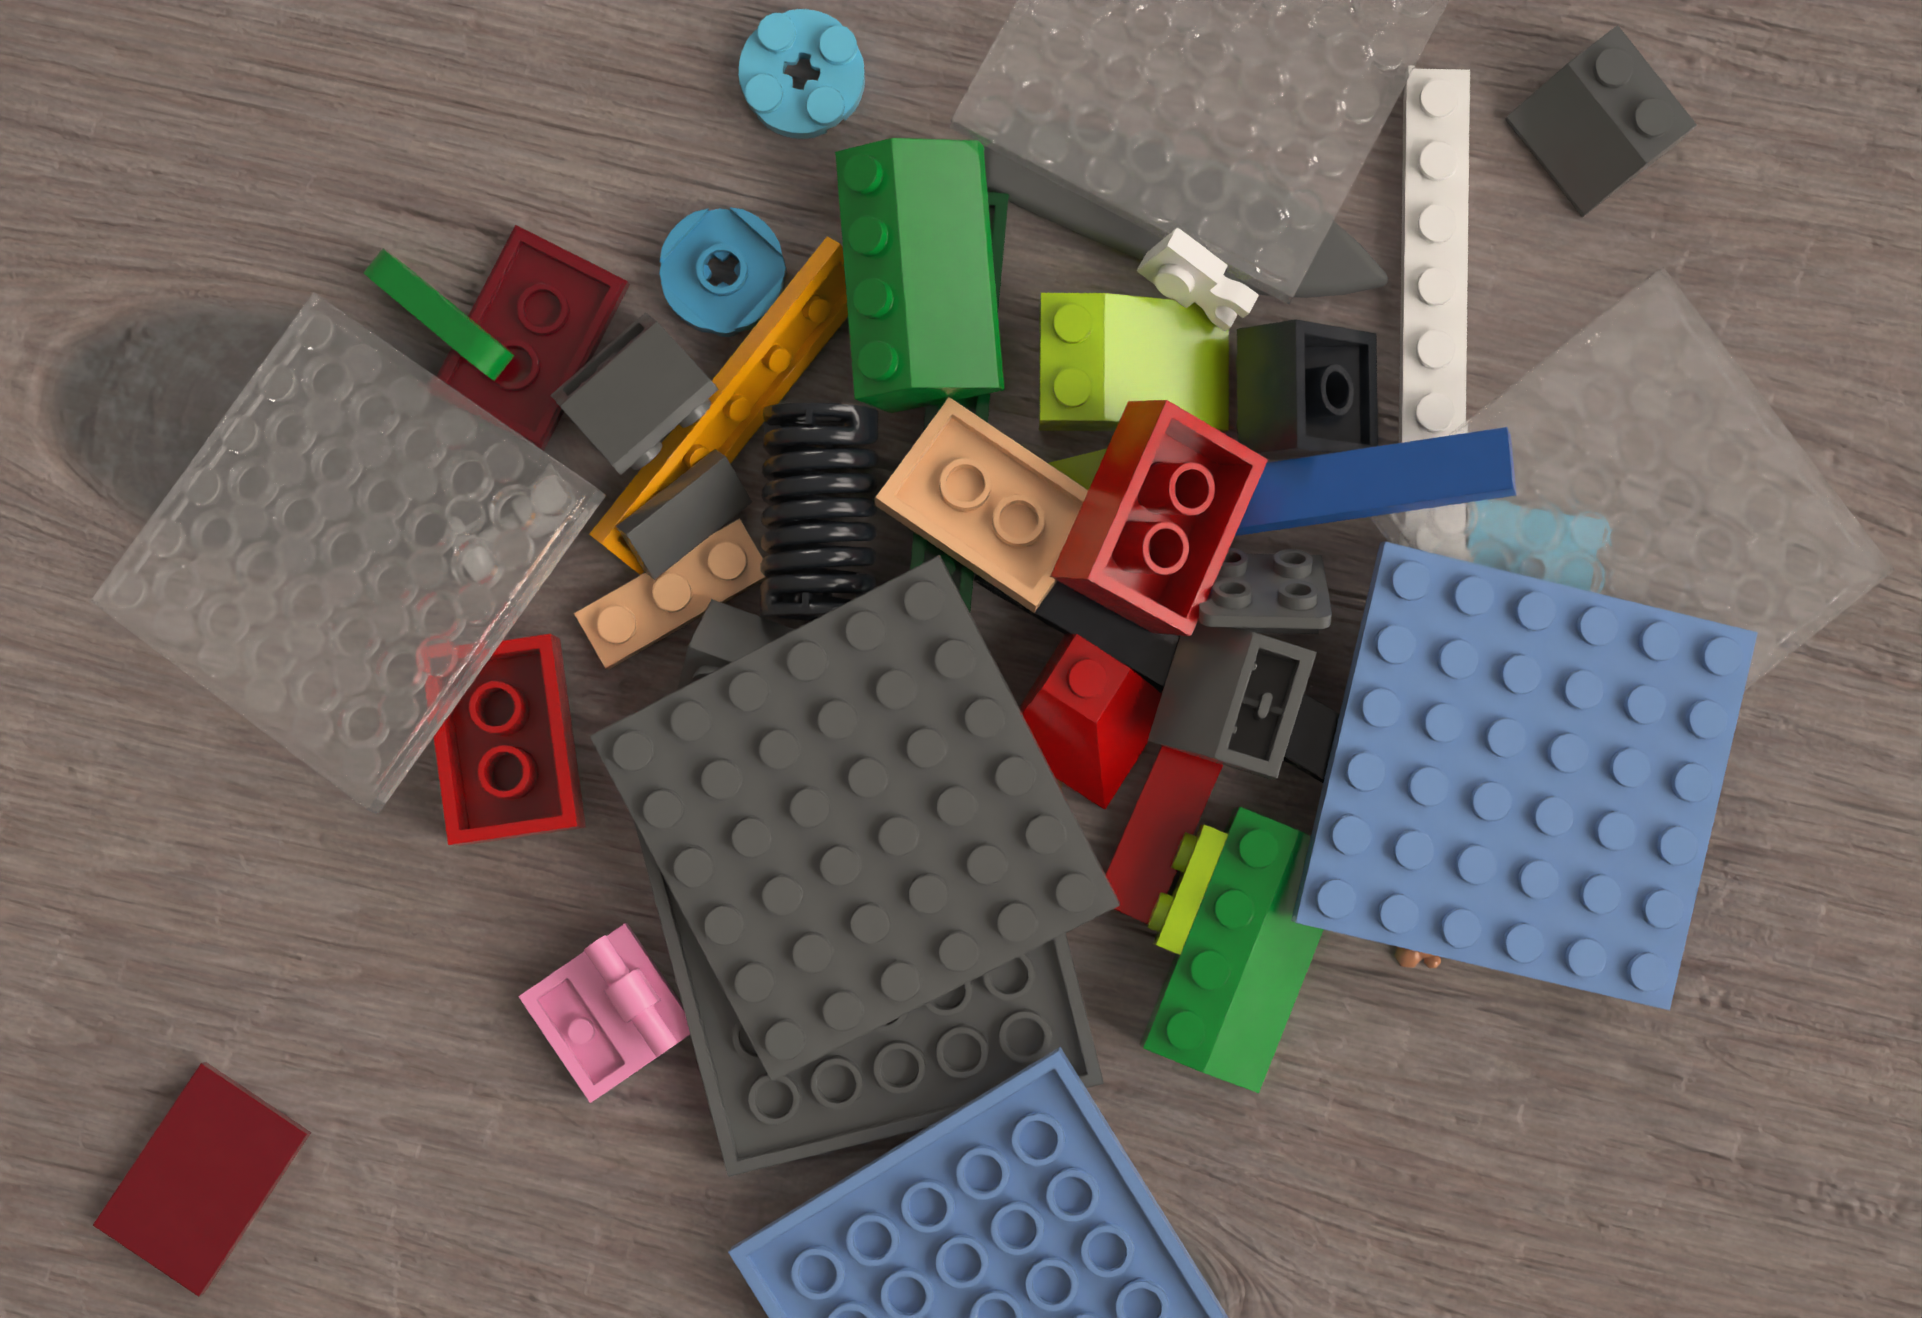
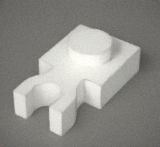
M1178 227L1146 253L1137 269V272L1152 282L1163 295L1176 300L1185 308H1188L1194 302L1203 308L1211 322L1224 332L1231 328L1237 315L1244 318L1250 313L1259 296L1245 284L1225 277L1223 273L1228 265Z

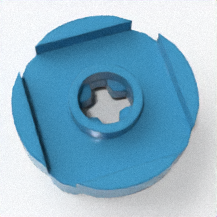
M708 208L693 212L682 219L671 230L661 250L659 274L664 296L674 313L682 321L701 332L713 333L720 337H731L739 332L754 328L784 289L787 270L776 235L763 220L743 209L730 208L728 210L719 208L709 211ZM732 256L739 262L734 268L738 279L729 286L727 283L722 282L716 287L708 282L712 272L707 264L712 258L716 257L719 261L724 262Z

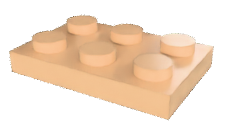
M948 397L875 497V506L1035 613L1057 582L1056 579L1050 577L1088 490Z

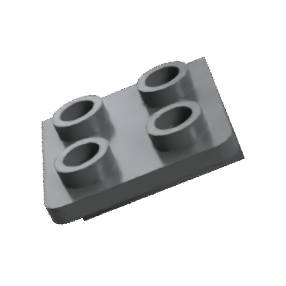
M1229 548L1207 601L1199 603L1198 620L1201 624L1209 627H1233L1255 633L1319 634V629H1324L1331 625L1332 616L1322 555H1310L1307 552L1296 549L1281 550L1276 554H1248L1238 549Z

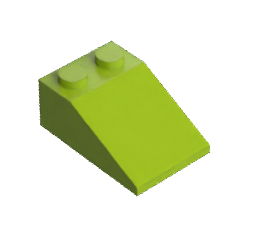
M1041 293L1039 304V431H1115L1128 401L1168 400L1221 432H1228L1229 329L1224 332L1212 323L1203 308L1194 302L1188 308H1185L1173 299L1110 293Z

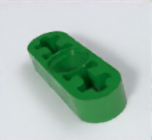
M382 248L363 272L371 281L492 380L495 381L515 356L384 248Z

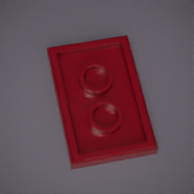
M515 225L468 315L470 319L515 356L494 381L451 348L428 393L544 452L564 413L563 409L550 395L592 359L630 284L623 278Z
M203 1062L199 1065L93 1226L199 1297L206 1292L312 1132L209 1063Z

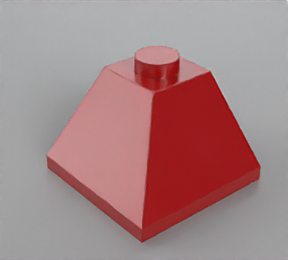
M1065 634L1022 701L1019 709L1055 778L1106 810L1149 742L1147 739L1162 693L1131 668L1080 635Z

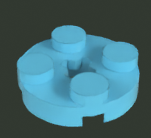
M795 9L784 13L767 15L760 21L758 28L747 39L739 60V83L749 108L768 129L790 138L808 139L827 133V129L837 126L843 119L845 121L856 110L864 91V61L854 34L837 19L815 10ZM799 59H809L811 68L820 71L818 80H807L804 89L793 88L792 77L784 74L787 66L796 65Z

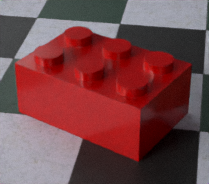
M1168 400L1128 401L1050 577L1152 633L1191 636L1199 619V603L1207 601L1268 459Z
M550 633L422 652L448 845L463 846L586 828L560 639Z

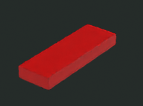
M1161 745L1105 873L1120 902V906L1114 908V910L1148 924L1160 893H1168L1177 873V870L1171 868L1181 839L1185 832L1194 834L1222 770V764Z

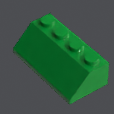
M889 138L836 151L855 400L889 413H895L944 403L948 397L953 400H959L1005 390L983 143L978 140Z
M1239 806L1233 808L1224 831L1228 836L1182 952L1180 955L1175 954L1139 1045L1143 1049L1182 1065L1259 1093L1324 929L1291 921L1311 836Z

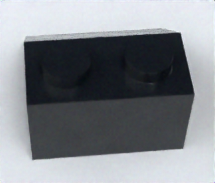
M1297 319L1237 329L1238 418L1236 428L1239 443L1266 459L1278 461L1378 446L1376 333Z

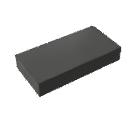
M714 449L616 527L643 571L655 580L750 505L752 500L727 457Z

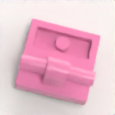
M628 923L623 924L609 935L602 936L586 947L584 952L518 996L590 1103L690 1035L682 1003Z

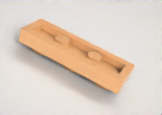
M739 518L710 535L655 580L644 573L574 614L605 669L609 670L703 616L711 599L726 603L767 579L760 571V563L763 558Z

